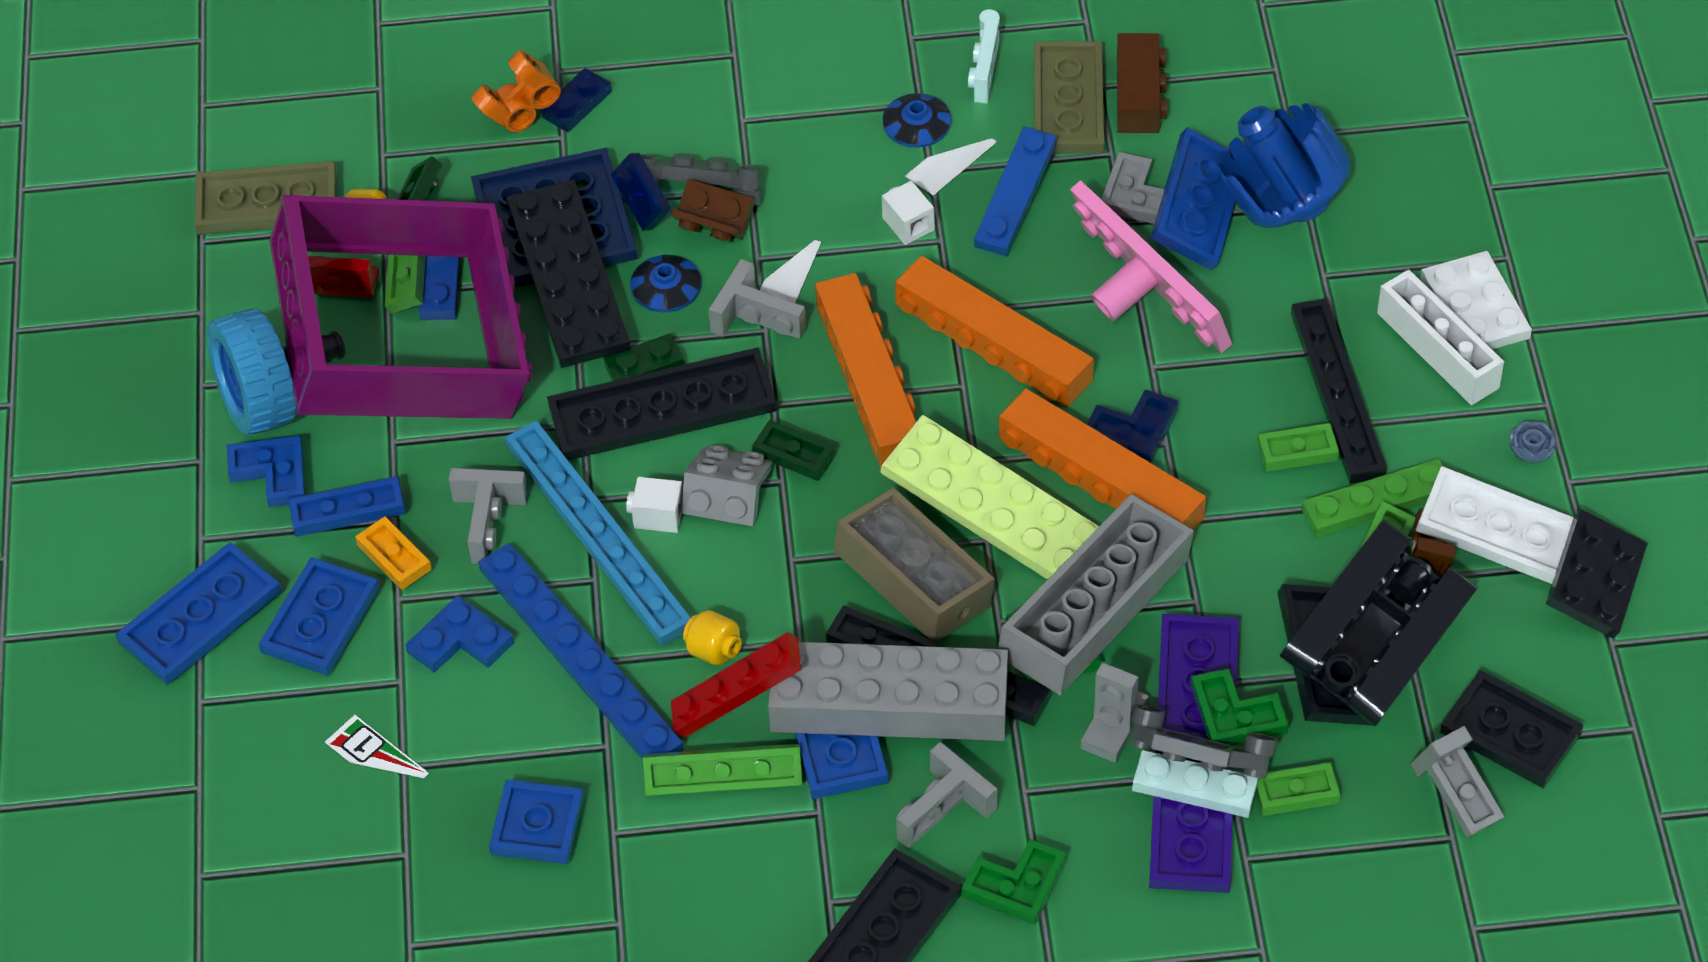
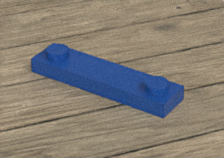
M1023 127L975 235L974 247L1008 257L1057 144L1055 135Z
M426 256L423 303L419 305L420 320H456L461 257Z

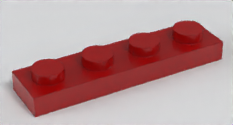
M787 632L671 700L674 733L682 738H686L801 671L798 638Z

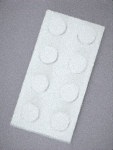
M1441 466L1415 531L1552 584L1574 517Z

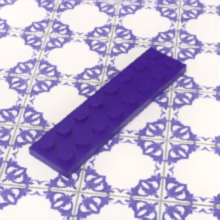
M1162 614L1158 708L1165 710L1163 728L1208 739L1191 688V676L1229 669L1237 691L1239 618ZM1155 750V753L1163 754V751ZM1186 758L1188 761L1200 763L1198 760ZM1224 767V769L1234 771V767ZM1153 796L1149 888L1229 893L1233 814Z

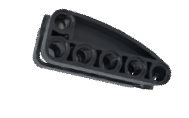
M1385 519L1378 525L1280 654L1282 659L1316 683L1317 691L1322 697L1332 701L1339 700L1374 727L1478 589L1476 585L1451 567L1443 577H1439L1434 574L1432 568L1425 561L1408 555L1405 549L1412 539ZM1330 672L1341 675L1344 683L1336 681Z

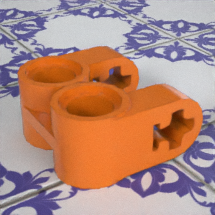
M519 49L508 60L509 66L516 73V85L507 84L495 91L488 85L483 84L471 95L474 104L486 116L511 132H520L531 126L536 118L535 108L544 109L556 102L561 93L559 85L544 63L522 49Z

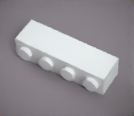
M1409 269L1381 285L1377 314L1470 405L1475 404L1500 388L1504 361Z

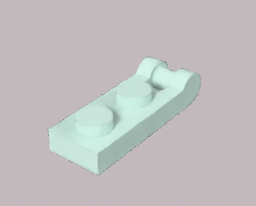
M992 9L984 10L979 15V25L982 28L979 32L980 42H975L973 62L977 63V66L970 67L968 88H974V102L987 104L999 46L1000 17L998 12Z

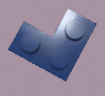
M300 435L227 445L230 482L266 478V496L269 507L289 505L288 499L305 496L303 449Z
M456 596L409 640L405 647L410 656L435 673L460 648L489 668L514 644L513 634L465 600Z

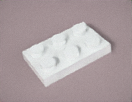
M1488 251L1421 269V281L1491 349L1530 339L1532 329Z

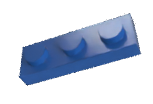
M398 476L288 499L295 537L379 520L384 516L389 518L406 514Z

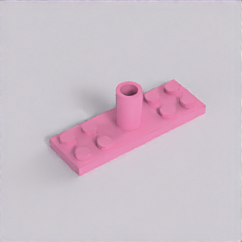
M1081 180L1070 189L1076 202L1073 204V208L1083 219L1080 224L1092 238L1098 235L1104 241V248L1114 259L1117 260L1121 257L1127 263L1090 295L1096 306L1112 322L1116 321L1151 289H1155L1172 306V313L1182 324L1186 325L1189 322L1196 329L1194 331L1195 335L1206 347L1213 345L1218 351L1223 353L1232 345L1220 312Z

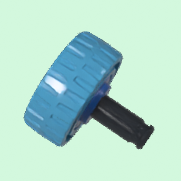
M251 308L211 321L207 327V346L213 374L224 405L239 431L245 435H253L290 423L295 417L296 405L286 346L282 347L276 331L267 316L261 310ZM336 331L330 332L329 335H321L326 363L331 362L335 358H344L346 351L341 335Z

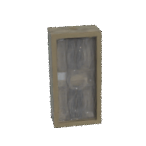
M894 487L837 522L834 552L929 640L938 642L990 608L995 578Z

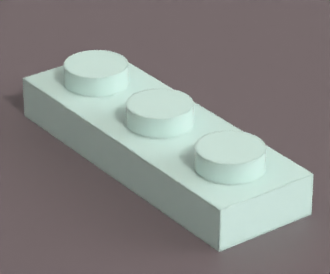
M1142 750L1133 780L1132 791L1249 818L1258 778L1227 769L1212 771L1200 767V763L1188 760L1185 762L1173 761L1162 757V754Z

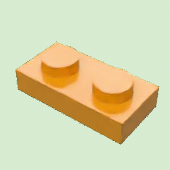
M385 516L355 536L357 546L401 590H404L432 570L430 561Z

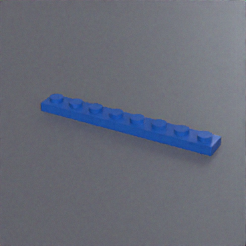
M510 543L478 561L482 574L642 760L643 754L684 751L683 742Z

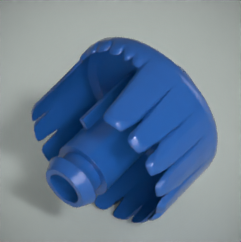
M1303 103L1302 108L1292 105L1289 109L1293 117L1284 109L1273 111L1266 106H1258L1246 112L1239 119L1238 131L1239 135L1244 138V144L1238 137L1234 138L1228 145L1231 156L1226 151H1223L1220 157L1221 163L1219 162L1217 165V170L1221 180L1244 215L1254 225L1274 228L1294 222L1311 220L1328 207L1331 199L1345 183L1350 172V156L1322 111L1316 106L1308 103Z

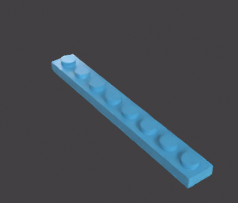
M537 420L506 436V446L660 646L683 635L686 623L691 617Z

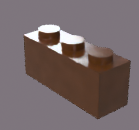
M1118 33L1117 133H1159L1160 119H1166L1167 99L1160 98V93H1166V73H1159V68H1165L1166 49L1165 47H1159V33Z

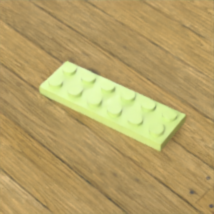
M924 415L919 418L881 467L880 473L1047 580L1099 527Z

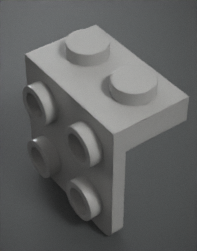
M710 445L702 448L684 473L681 513L753 527L757 519L759 489L772 470L773 461L764 459L763 454L754 451L744 453L732 452L721 445Z

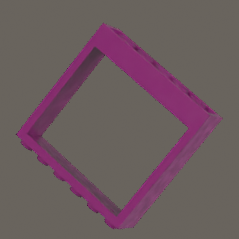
M283 195L269 242L289 367L293 380L297 415L512 418L517 404L522 403L523 390L526 383L531 381L532 364L530 361H526V335L520 331V306L514 302V277L512 274H509L507 267L509 252L507 246H503L502 243L503 222L501 218H497L494 203ZM307 252L468 257L489 368L326 365Z

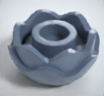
M1525 421L1512 430L1510 434V447L1515 456L1527 463H1540L1547 460L1556 449V436L1543 422Z

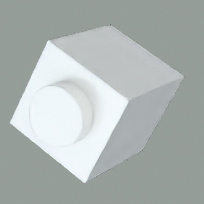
M912 181L899 187H894L882 195V218L904 245L935 230L934 207Z
M638 477L635 491L628 492L626 504L627 513H632L634 529L678 533L682 516V481Z

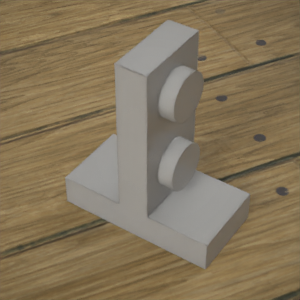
M740 259L709 308L711 333L724 337L734 319L739 317L748 323H756L773 329L781 335H789L801 339L807 329L805 306L754 289V264Z
M451 468L449 484L453 502L474 503L467 541L472 564H478V561L488 556L489 550L495 549L496 528H493L494 519H500L502 504L526 505L528 490L525 472Z
M1102 662L1096 673L1094 718L1081 740L1082 750L1117 763L1134 731L1135 723L1131 721L1134 705H1148L1149 696L1138 692V676Z
M1465 726L1432 742L1410 766L1418 778L1429 773L1464 834L1469 838L1498 823L1504 818V815L1464 750V747L1473 739Z
M942 742L930 750V772L938 779H935L927 787L925 794L914 804L908 803L905 805L896 819L897 840L908 849L963 800L986 819L997 810V788Z

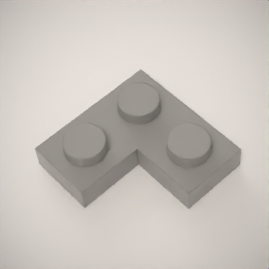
M1118 152L1101 199L1118 216L1152 224L1155 223L1164 189L1146 185L1152 169V159Z

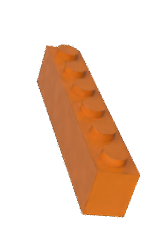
M921 255L895 281L896 305L903 312L916 316L926 322L934 331H940L954 339L962 348L970 349L982 356L990 365L998 366L1010 373L1018 382L1028 384L1038 390L1046 399L1056 401L1067 408L1093 381L1094 358Z
M853 273L815 283L816 307L881 469L885 460L915 425L916 420L913 414L916 411L911 394H905L903 391L904 378L899 365L893 366L891 361L893 359V351L888 338L882 339L880 334L882 333V324L878 312L872 313L869 307L872 305L867 285L861 286L857 274Z
M1025 388L999 415V439L1005 445L1031 457L1037 465L1047 467L1059 474L1068 484L1077 485L1090 493L1098 502L1108 504L1117 509L1132 494L1193 530L1205 518V495Z

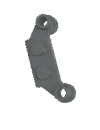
M678 153L668 159L657 160L656 156L649 154L636 155L635 174L631 176L630 191L633 193L650 195L658 192L659 179L685 182L691 179L704 184L734 187V193L755 199L754 205L761 203L762 189L758 186L759 167L752 165L738 167V164L728 163V159L722 157H710L707 161L696 160L693 155Z
M1134 705L1131 720L1135 723L1131 741L1132 746L1147 750L1163 751L1162 757L1173 761L1185 762L1186 758L1200 761V767L1212 771H1223L1224 767L1244 768L1243 774L1247 776L1266 778L1270 756H1275L1278 739L1260 733H1247L1244 748L1163 728L1165 710L1149 705Z

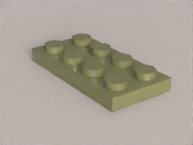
M1102 41L1034 42V130L1056 136L1057 144L1053 153H1104Z
M327 161L196 173L194 226L197 235L273 228L283 195L336 197L335 162Z

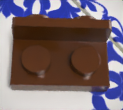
M688 179L678 210L672 209L670 216L679 221L678 227L698 233L699 227L710 230L711 237L730 243L731 237L743 240L756 200Z

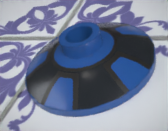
M921 93L907 94L895 99L887 106L883 114V127L886 134L898 144L907 147H926L939 142L947 135L951 127V113L946 104L934 96Z
M659 255L647 259L635 269L630 282L631 292L635 300L649 310L673 312L688 306L697 298L701 289V276L697 267L689 260L676 255Z

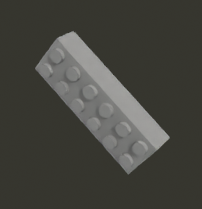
M1131 494L1002 626L998 649L1008 650V664L1057 694L1062 695L1188 561L1194 530Z
M798 642L802 670L770 688L768 704L770 732L1005 741L1008 650Z

